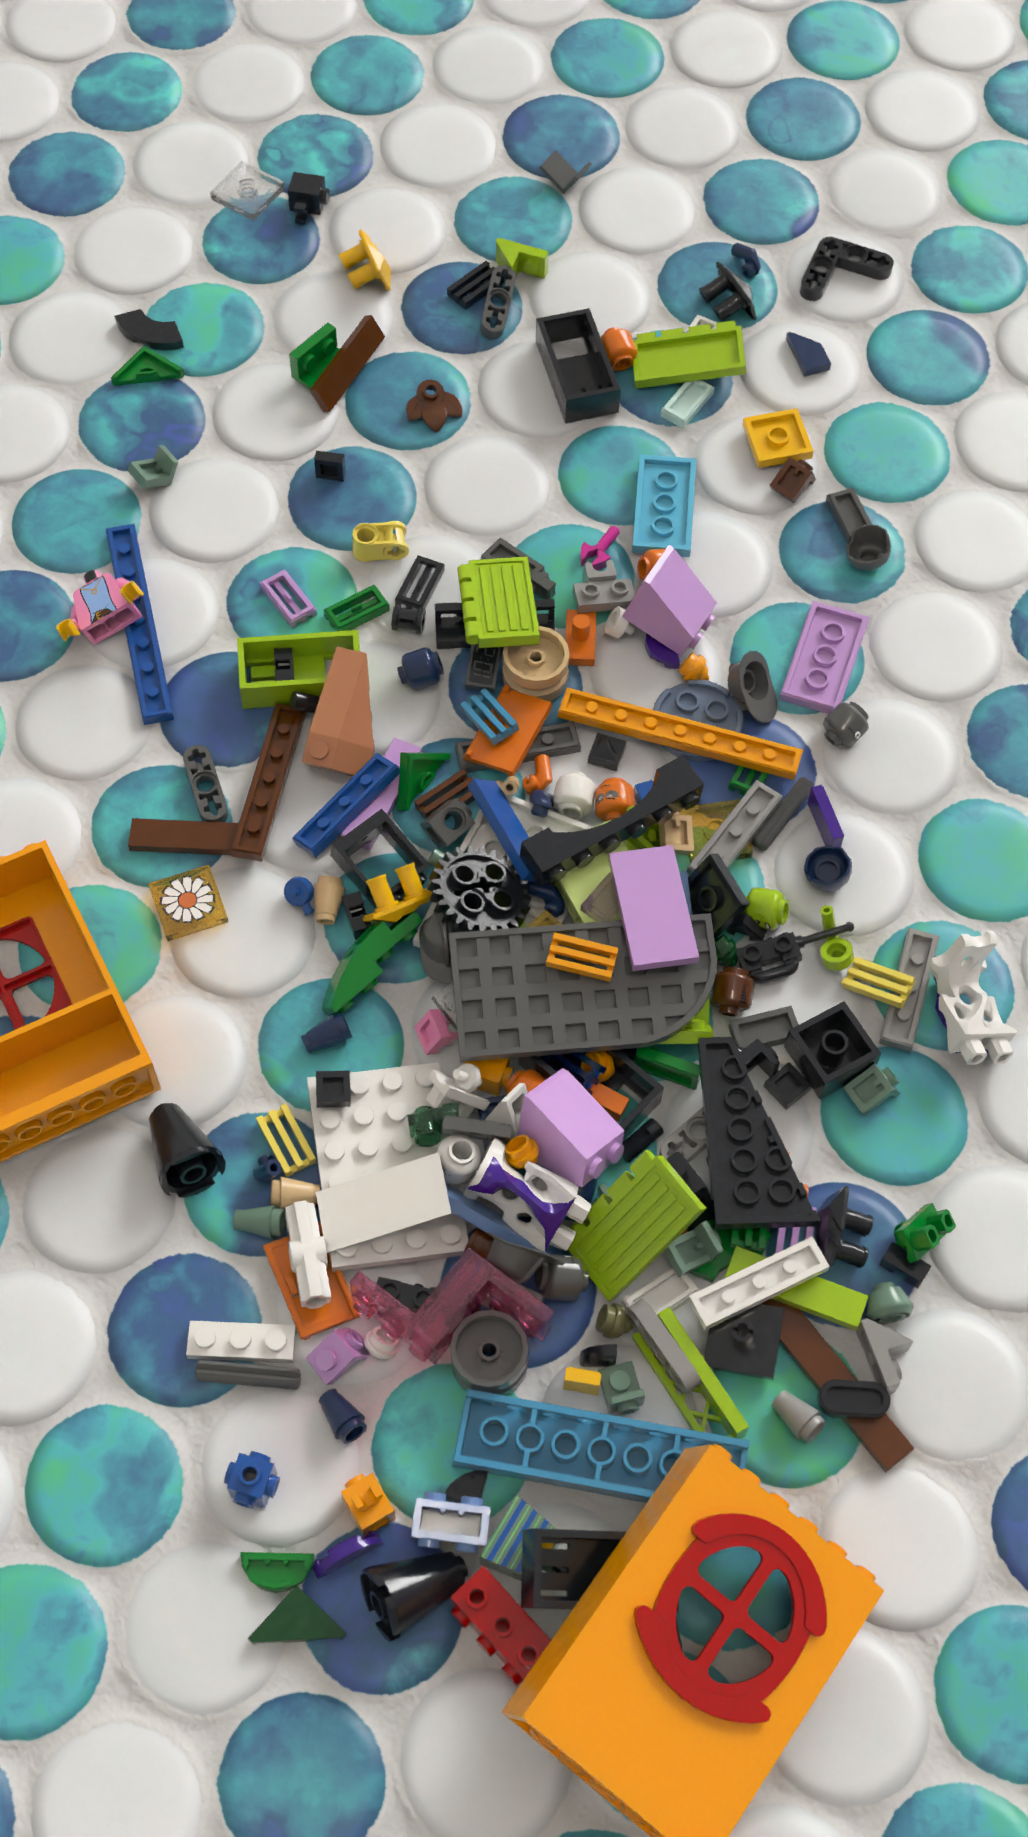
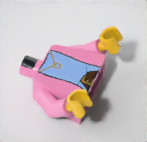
M91 570L84 575L85 585L75 590L73 594L75 604L72 606L70 618L61 621L56 626V629L63 641H66L70 636L80 635L81 631L96 645L143 617L133 603V600L143 596L144 593L134 581L124 578L115 579L110 573L101 575L99 571Z

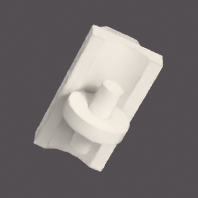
M465 1063L458 1069H455L453 1077L434 1069L428 1076L434 1087L427 1095L426 1100L437 1110L444 1112L448 1106V1109L457 1117L468 1118L474 1108L485 1111L490 1104L487 1099L477 1095L476 1088L481 1086L482 1079L479 1068L471 1063Z

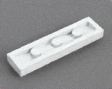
M810 1237L689 1295L688 1301L704 1330H707L827 1272L830 1266L814 1238Z

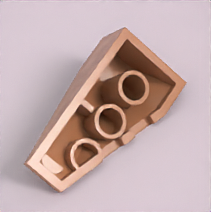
M336 646L303 753L302 762L307 766L353 777L373 757L375 747L372 734V711L370 709V685L366 653Z

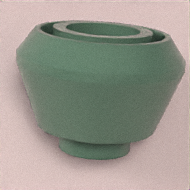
M893 1282L875 1285L873 1287L874 1291L868 1295L866 1316L878 1324H888L906 1319L911 1315L914 1308L913 1303L902 1287L894 1286Z

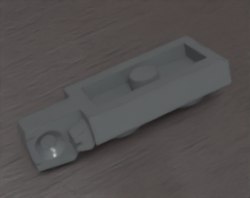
M499 538L481 555V559L528 557L533 593L535 592L543 599H551L556 594V583L549 579V574L544 571V566L504 539Z

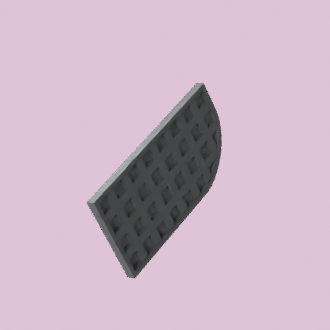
M711 913L690 915L699 953L698 963L640 971L632 970L622 920L449 933L460 1062L644 1048L661 1043L678 1034L699 1014L714 984L717 971V954ZM554 932L619 948L611 981L608 982L547 967L546 960ZM555 955V958L607 970L606 966Z

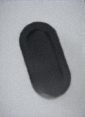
M829 1380L822 1385L817 1396L818 1406L825 1415L843 1419H880L889 1409L891 1402L887 1389L880 1383L872 1381Z

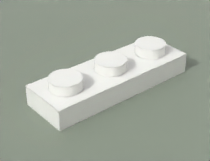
M190 1321L186 1356L188 1359L293 1363L296 1326Z

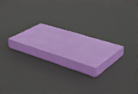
M812 601L779 700L827 714L841 703L869 617Z
M673 845L609 853V864L632 970L640 971L698 963L699 953Z

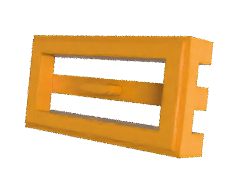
M554 932L546 966L610 982L619 948ZM555 955L606 966L607 970L555 958Z

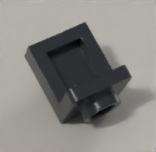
M756 1039L745 1049L742 1047L737 1048L748 1072L757 1065L769 1077L778 1071L780 1062L776 1052L770 1046H764L759 1039Z

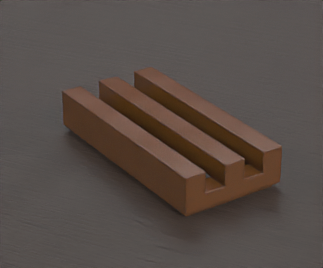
M462 769L415 800L414 806L426 819L446 801L454 799L469 789L468 785L473 778H469L467 772ZM469 791L457 800L463 801L468 805L475 799ZM446 814L444 820H446L447 818H449V817L452 816V815Z

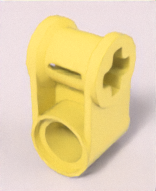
M400 521L358 524L352 533V552L354 557L362 562L400 560L405 558L409 553V547L405 543L404 538L406 534L405 524Z

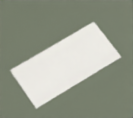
M439 1152L316 1192L327 1253L451 1214Z

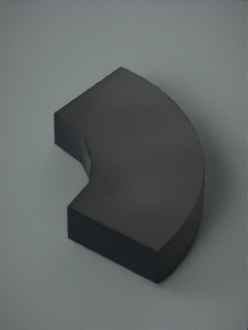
M141 309L114 316L119 330L134 343L140 342L149 345L151 349L157 350L184 348L183 340L175 321L160 322L152 320Z

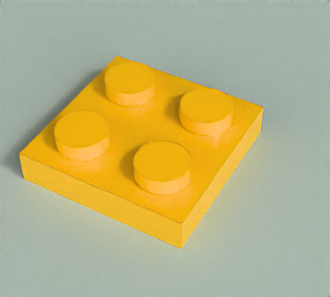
M798 408L743 418L742 426L758 468L785 464L789 457L795 461H799V459H812L814 450Z

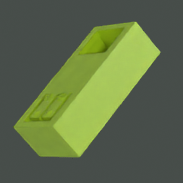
M358 630L237 638L242 708L275 707L276 703L290 705V697L294 691L321 696L326 680L324 660L333 659L336 646L360 652ZM292 647L294 680L275 681L274 648ZM247 666H251L252 683H247Z

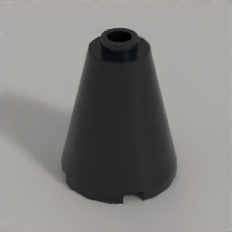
M163 1103L153 1110L149 1116V1124L158 1180L165 1194L170 1196V1192L177 1193L179 1198H186L210 1188L215 1184L213 1178L220 1171L222 1175L225 1171L226 1161L222 1152L179 1105Z
M451 1551L369 1566L362 1570L364 1573L360 1575V1583L369 1612L375 1610L377 1616L381 1619V1621L375 1623L377 1629L386 1640L391 1642L400 1638L448 1600L465 1583L468 1570L461 1556H455Z

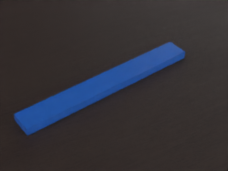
M135 524L107 528L106 534L115 579L124 578L134 581L144 593L143 596L133 600V603L143 617L125 627L143 723L148 725L174 720Z

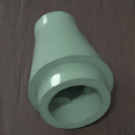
M276 1205L245 1210L236 1209L233 1217V1227L235 1230H242L275 1239L276 1236H283L285 1233V1209H280Z

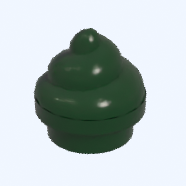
M723 934L715 940L717 964L723 967H735L737 964L736 942L733 938L728 939Z

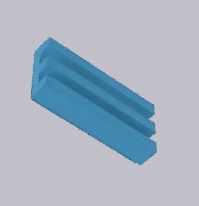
M484 688L480 691L481 696L473 695L470 697V703L467 704L464 701L460 705L462 711L495 746L518 731L519 727L512 716ZM484 703H487L494 710V712L505 722V724L508 726L507 729L484 705ZM476 708L500 732L496 735L474 711Z

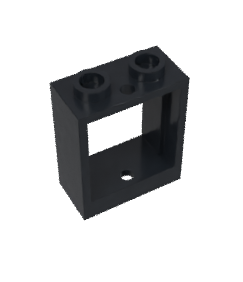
M380 809L332 845L330 854L374 908L377 907L366 883L368 879L349 858L371 840L382 834L406 864L414 862L422 885L428 880L426 876L430 868V864L383 809ZM399 882L391 888L395 901L403 899L402 894H404V891Z

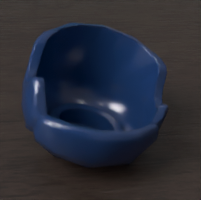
M826 845L815 848L806 857L804 865L806 879L818 890L825 892L840 890L848 883L852 874V859L842 847Z

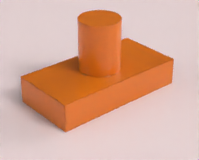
M567 609L565 641L568 644L570 653L569 665L594 666L596 612L578 613L577 610Z

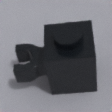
M293 172L288 187L289 210L297 212L295 223L306 225L308 214L321 215L323 206L329 202L330 195L329 188L325 186V176Z

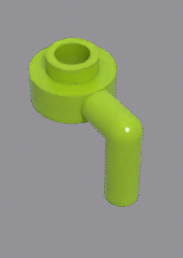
M829 905L823 906L820 912L824 931L836 927L833 907ZM838 935L826 938V942L820 949L822 964L829 970H844L853 963L854 954L851 943L839 938Z

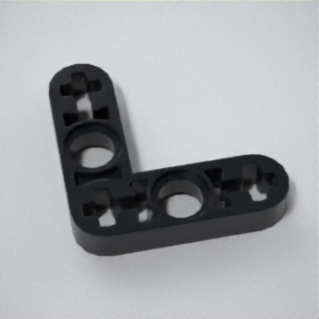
M825 237L819 242L802 277L800 295L808 301L821 299L836 267L876 280H885L892 273L893 258L886 253L835 237ZM831 250L829 257L826 256V252ZM855 255L859 256L862 260L852 261L849 257ZM824 266L828 270L821 272L816 270L815 267ZM813 280L816 281L817 286L811 288Z

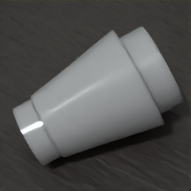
M786 1390L779 1393L772 1402L771 1406L798 1440L803 1439L806 1443L811 1442L825 1426L826 1421L821 1417L820 1411L794 1395L789 1394Z

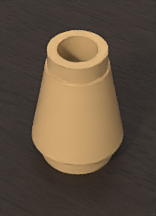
M328 875L318 877V883L314 884L317 923L323 925L335 924L342 896H344L346 890L341 878Z
M280 1177V1180H272L270 1205H276L280 1209H285V1207L292 1205L294 1202L305 1200L318 1205L316 1192L320 1191V1184Z

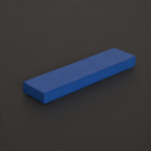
M376 753L292 837L294 843L317 858L399 775L400 769L398 765Z
M473 779L468 788L523 881L537 882L519 857L521 842L528 839L529 836L496 781Z

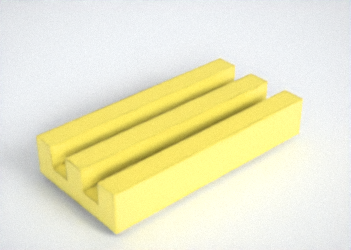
M856 956L853 960V966L849 967L847 971V978L844 977L841 982L844 989L900 1009L905 1005L916 983L913 976ZM855 978H857V979H860V980L869 982V983L873 984L874 986L879 987V988H881V989H888V990L897 992V993H899V994H901V995H900V997H899V996H896V995L887 993V992H885V991H882V990L873 988V987H871V986H868V985L859 983V982L854 981V980H855Z
M285 1103L280 1106L281 1109L277 1111L273 1109L268 1112L267 1116L263 1117L261 1115L257 1117L256 1121L287 1178L317 1162L290 1109ZM284 1117L307 1159L301 1160L280 1118ZM272 1122L295 1163L290 1167L268 1127V1124Z

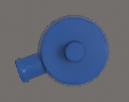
M304 877L291 878L284 887L285 899L293 906L302 907L305 916L313 913L314 909L310 904L314 896L312 883Z

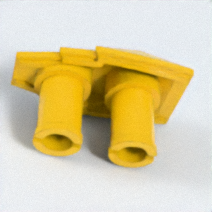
M359 230L360 244L338 254L346 270L368 259L369 263L347 273L354 289L356 290L358 287L377 278V280L381 279L385 289L390 291L391 269L386 259L379 252L376 245L372 243L369 236L364 231Z
M414 862L395 869L405 893L402 901L394 900L386 874L366 881L377 908L374 909L375 912L365 915L362 918L363 921L394 923L402 916L414 912L420 905L429 902L432 892L427 890V888L423 889Z

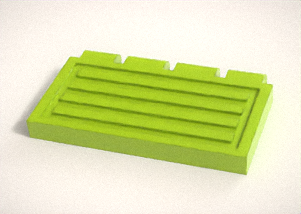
M735 321L716 323V329H711L710 324L688 327L689 333H683V328L662 330L660 337H656V331L636 334L637 340H634L637 349V356L633 359L635 388L747 374L741 325L736 326Z
M528 557L469 560V564L458 566L465 635L468 644H478L479 648L540 644V632Z
M645 1150L630 1165L629 1168L632 1173L625 1171L607 1189L610 1197L607 1194H602L591 1205L587 1219L585 1218L582 1224L576 1221L570 1227L576 1233L568 1248L569 1252L573 1257H577L582 1262L583 1269L588 1271L589 1277L608 1301L615 1300L707 1209L663 1155L655 1157L649 1150Z

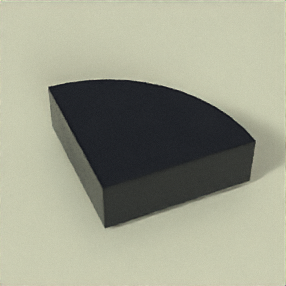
M747 913L739 915L725 930L733 936L735 931L750 936V941H763L767 933Z
M617 1344L591 1346L580 1352V1365L582 1367H609L616 1364Z
M474 1470L457 1478L448 1486L445 1492L447 1494L446 1501L460 1503L461 1496L482 1498L488 1471Z

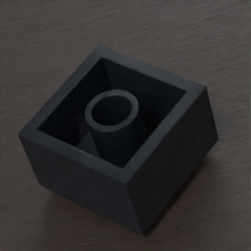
M845 1001L790 1029L784 1044V1048L805 1079L812 1085V1089L819 1099L841 1089L874 1063L877 1065L881 1056V1052Z

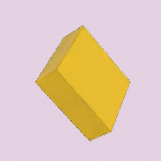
M568 1367L565 1372L563 1390L598 1396L602 1374L596 1371Z

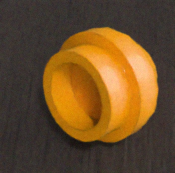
M692 652L678 669V672L683 675L682 679L686 682L698 679L709 680L706 659L701 654L697 656Z
M606 1051L588 1052L582 1059L581 1071L589 1081L591 1079L598 1083L606 1081L615 1072L613 1058Z
M518 1135L512 1138L506 1144V1160L512 1167L526 1170L525 1165L527 1161L536 1164L539 1155V1147L536 1141L530 1139L527 1135Z

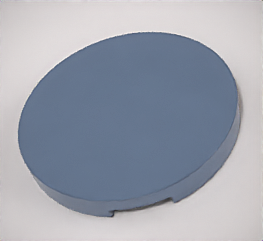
M688 680L687 683L664 690L656 700L653 708L655 711L741 733L743 728V712L730 692L723 686L707 680ZM661 745L676 757L683 755L688 761L704 762L714 760L709 757Z

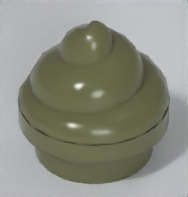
M613 1303L612 1305L604 1304L601 1307L596 1320V1330L603 1333L605 1338H618L623 1333H629L634 1328L623 1306Z

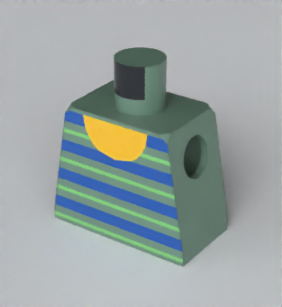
M515 1495L482 1551L480 1564L522 1581L523 1530L556 1528L521 1497ZM542 1543V1549H557L559 1546L558 1543ZM541 1566V1572L567 1573V1567Z

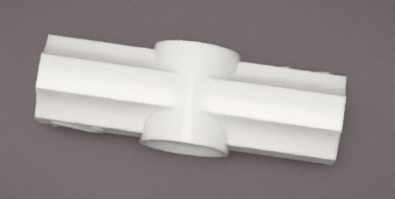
M306 1200L297 1201L285 1207L286 1225L290 1239L288 1241L292 1273L295 1272L301 1307L316 1309L331 1303V1290L326 1271L328 1266L324 1237H320L315 1204L309 1203Z

